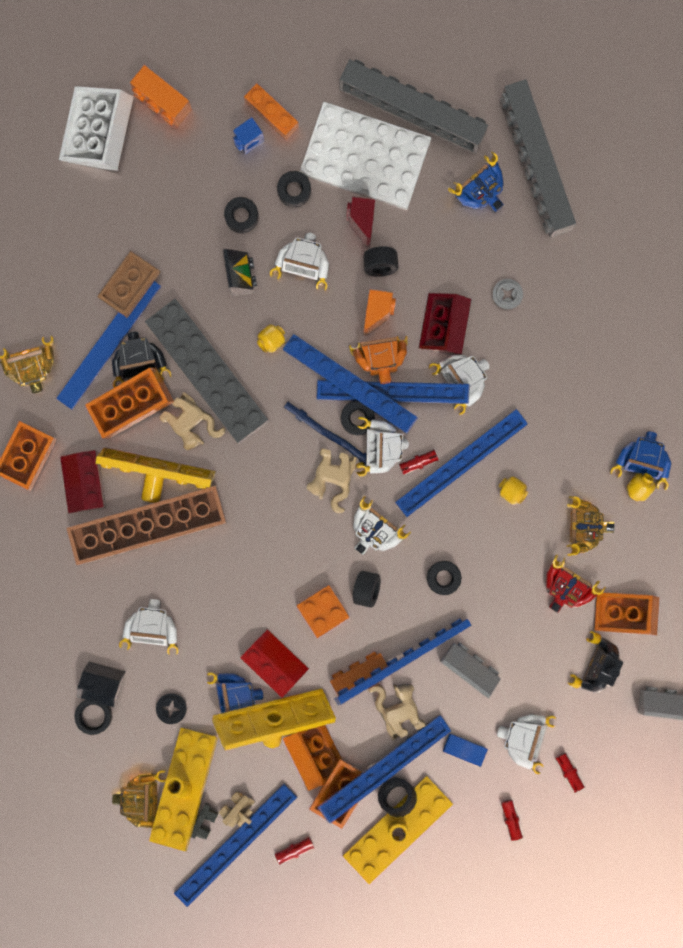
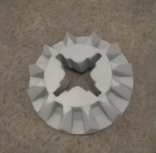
M503 279L495 285L493 300L497 306L503 309H513L522 301L523 290L515 280ZM513 288L514 290L511 293L512 299L506 298L502 300L504 296L503 290L508 292Z

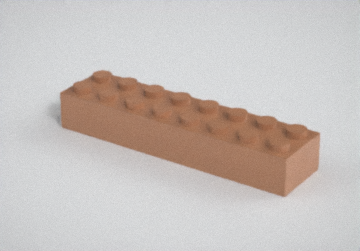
M213 486L66 529L76 565L80 566L225 525L227 520L218 488Z

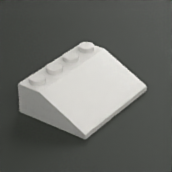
M75 86L59 160L100 169L118 170L133 96L120 89Z

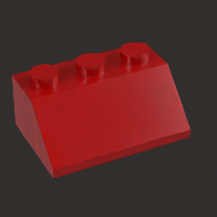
M268 629L240 657L281 698L309 670Z

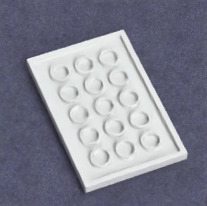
M323 102L300 172L309 178L407 210L431 137Z

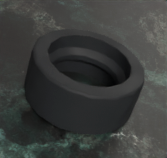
M85 700L76 708L74 714L75 723L78 729L85 734H100L111 724L112 710L110 706ZM89 705H97L104 711V722L98 727H88L82 720V713Z
M401 778L387 780L378 792L380 807L394 817H403L409 814L417 801L413 786ZM396 787L406 789L408 793L406 802L399 808H391L387 803L390 791Z

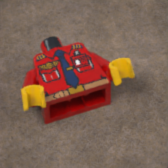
M558 554L554 556L553 563L546 573V588L548 589V594L554 597L549 605L550 609L559 613L564 604L569 608H579L590 603L597 595H601L604 592L606 586L603 589L597 587L600 581H596L593 586L565 567V558L559 562L557 561Z

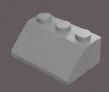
M460 642L458 645L453 643L440 662L489 698L501 679L497 676L499 672L491 666L486 668L482 665L484 661L476 654L473 657L467 653L469 649Z
M646 687V690L640 689L638 713L646 716L683 720V695L677 694V690L665 689V692H657L658 688Z

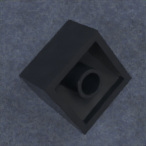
M88 662L77 686V697L115 707L126 672Z

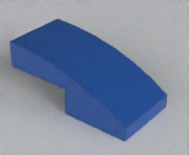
M449 734L443 748V752L479 767L482 766L488 751L483 746L453 734Z

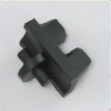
M207 802L200 815L196 817V824L191 835L194 839L196 836L207 839L211 829L203 826L202 823L204 819L214 823L219 814Z

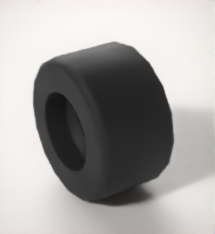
M289 171L283 174L277 184V193L281 202L289 207L304 205L311 195V183L308 177L299 171ZM292 182L301 185V193L297 196H291L287 192V186Z
M246 197L233 198L227 203L224 210L226 224L236 233L250 232L258 223L259 214L257 207L252 200ZM244 208L248 211L249 217L245 222H238L234 218V213L237 209Z
M373 247L364 252V270L368 275L388 276L394 274L399 268L398 253L392 247Z
M351 401L342 409L341 424L352 435H364L370 427L365 429L358 428L351 422V414L354 411H361L368 421L375 420V414L359 401Z
M436 562L427 572L428 586L436 594H452L461 585V572L452 562ZM443 570L448 571L452 577L451 582L445 586L437 582V574Z
M367 571L359 572L353 589L354 604L369 608L375 605L381 584L379 574Z

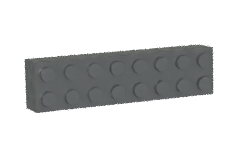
M349 59L340 77V90L475 154L486 134L488 124H486L484 119L479 117L473 118L463 109L456 110L446 101L441 100L439 102L429 93L424 92L422 94L416 91L417 89L410 84L405 86L399 83V80L393 76L386 77L376 68L369 69L365 67V64L355 59L353 61Z
M527 79L504 86L500 103L503 109L506 108L508 126L513 128L512 138L515 145L518 144L520 151H518L520 161L525 163V176L527 180L531 181L533 186L530 189L533 198H537L538 205H536L537 211L544 218V231L546 234L549 233L550 238L572 231L576 221Z
M176 298L145 321L238 444H241L269 422Z

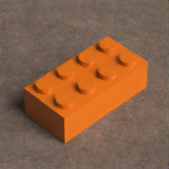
M150 367L85 404L101 437L103 439H110L172 404L174 400L157 368Z

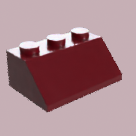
M352 197V202L347 204L346 221H350V228L365 247L370 248L375 199Z
M428 293L419 349L450 355H462L472 299L459 294Z
M96 450L60 457L68 514L106 508L101 466L96 464L99 452Z

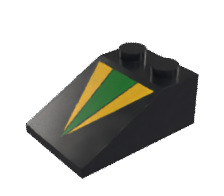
M223 249L231 295L255 293L254 288L257 287L256 276H252L251 269H254L253 257L249 258L248 252Z

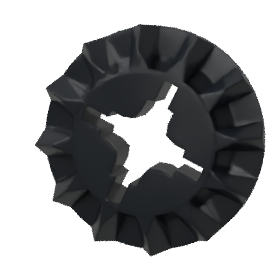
M175 693L162 696L156 704V714L166 724L179 723L187 712L185 701ZM172 701H174V707L179 709V711H173L171 717H169V710L163 707L170 706Z

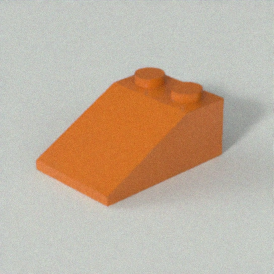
M602 593L597 595L595 631L657 636L660 597L618 593Z

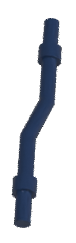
M287 401L284 408L295 415L298 421H303L319 434L342 446L357 457L360 463L367 465L366 452H361L345 439L314 421L303 409H298Z

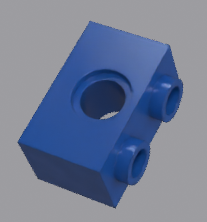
M252 117L233 130L234 144L239 151L243 150L245 154L265 142L263 132Z

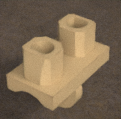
M236 792L231 798L236 806L231 809L226 805L219 811V814L224 819L222 822L231 828L236 824L241 827L244 822L251 824L252 820L249 816L253 811L250 807L255 803L251 797Z

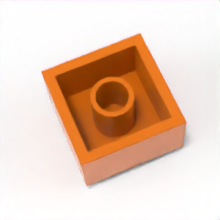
M330 585L297 605V608L317 638L350 618Z

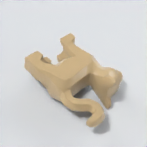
M185 392L172 403L175 408L180 407L183 411L178 417L166 411L159 417L163 423L168 422L174 432L182 438L183 447L187 451L196 448L199 444H204L200 436L191 431L202 420L207 421V431L213 438L223 436L226 430L225 427L215 430V422L212 415L198 407L194 399Z
M321 449L322 461L316 469L315 479L307 484V490L319 496V499L322 500L326 492V482L340 486L342 492L332 498L331 508L336 513H343L345 509L340 507L338 503L348 497L350 480L355 470L357 457H349L348 454L340 453L339 459L341 463L339 466L331 464V450Z
M374 684L368 689L369 693L378 692L375 706L386 723L387 732L392 741L398 737L403 738L408 735L407 729L401 725L402 722L408 719L417 730L426 725L425 721L420 720L418 717L417 705L412 698L414 691L412 684H402L399 686L394 684L395 694L401 702L389 707L383 705L386 698V690L383 686Z

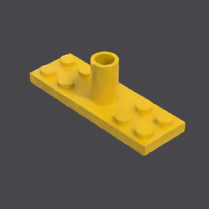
M106 447L101 450L96 459V464H101L103 468L111 469L115 467L120 468V471L126 473L134 471L145 474L141 499L149 503L160 502L164 478L176 480L178 484L187 485L190 483L195 484L197 488L206 489L207 487L210 488L216 474L214 470Z
M323 689L212 716V722L225 751L261 741L268 748H277L280 746L282 736L335 723L336 717Z
M180 728L149 842L187 852L218 737Z
M427 775L414 787L417 801L409 814L403 817H394L386 813L342 855L368 884L372 883L453 805ZM408 793L393 808L401 807L406 802ZM396 828H402L404 832L401 836L392 834Z

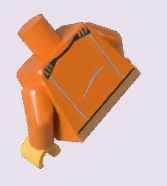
M399 336L361 342V346L358 342L356 348H352L349 345L351 355L354 356L356 362L364 371L369 372L372 376L379 375L380 384H388L392 382L390 373L396 372L397 367L403 364L406 357L408 337L405 336L404 340H400Z

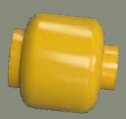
M269 324L257 334V344L264 352L273 353L285 343V332L279 325Z
M648 473L635 474L627 484L628 495L635 501L647 500L656 488L653 477Z
M515 476L508 479L504 478L499 485L501 488L500 496L512 505L521 504L528 495L527 485Z

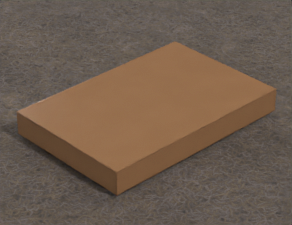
M130 251L97 297L128 318L161 272Z

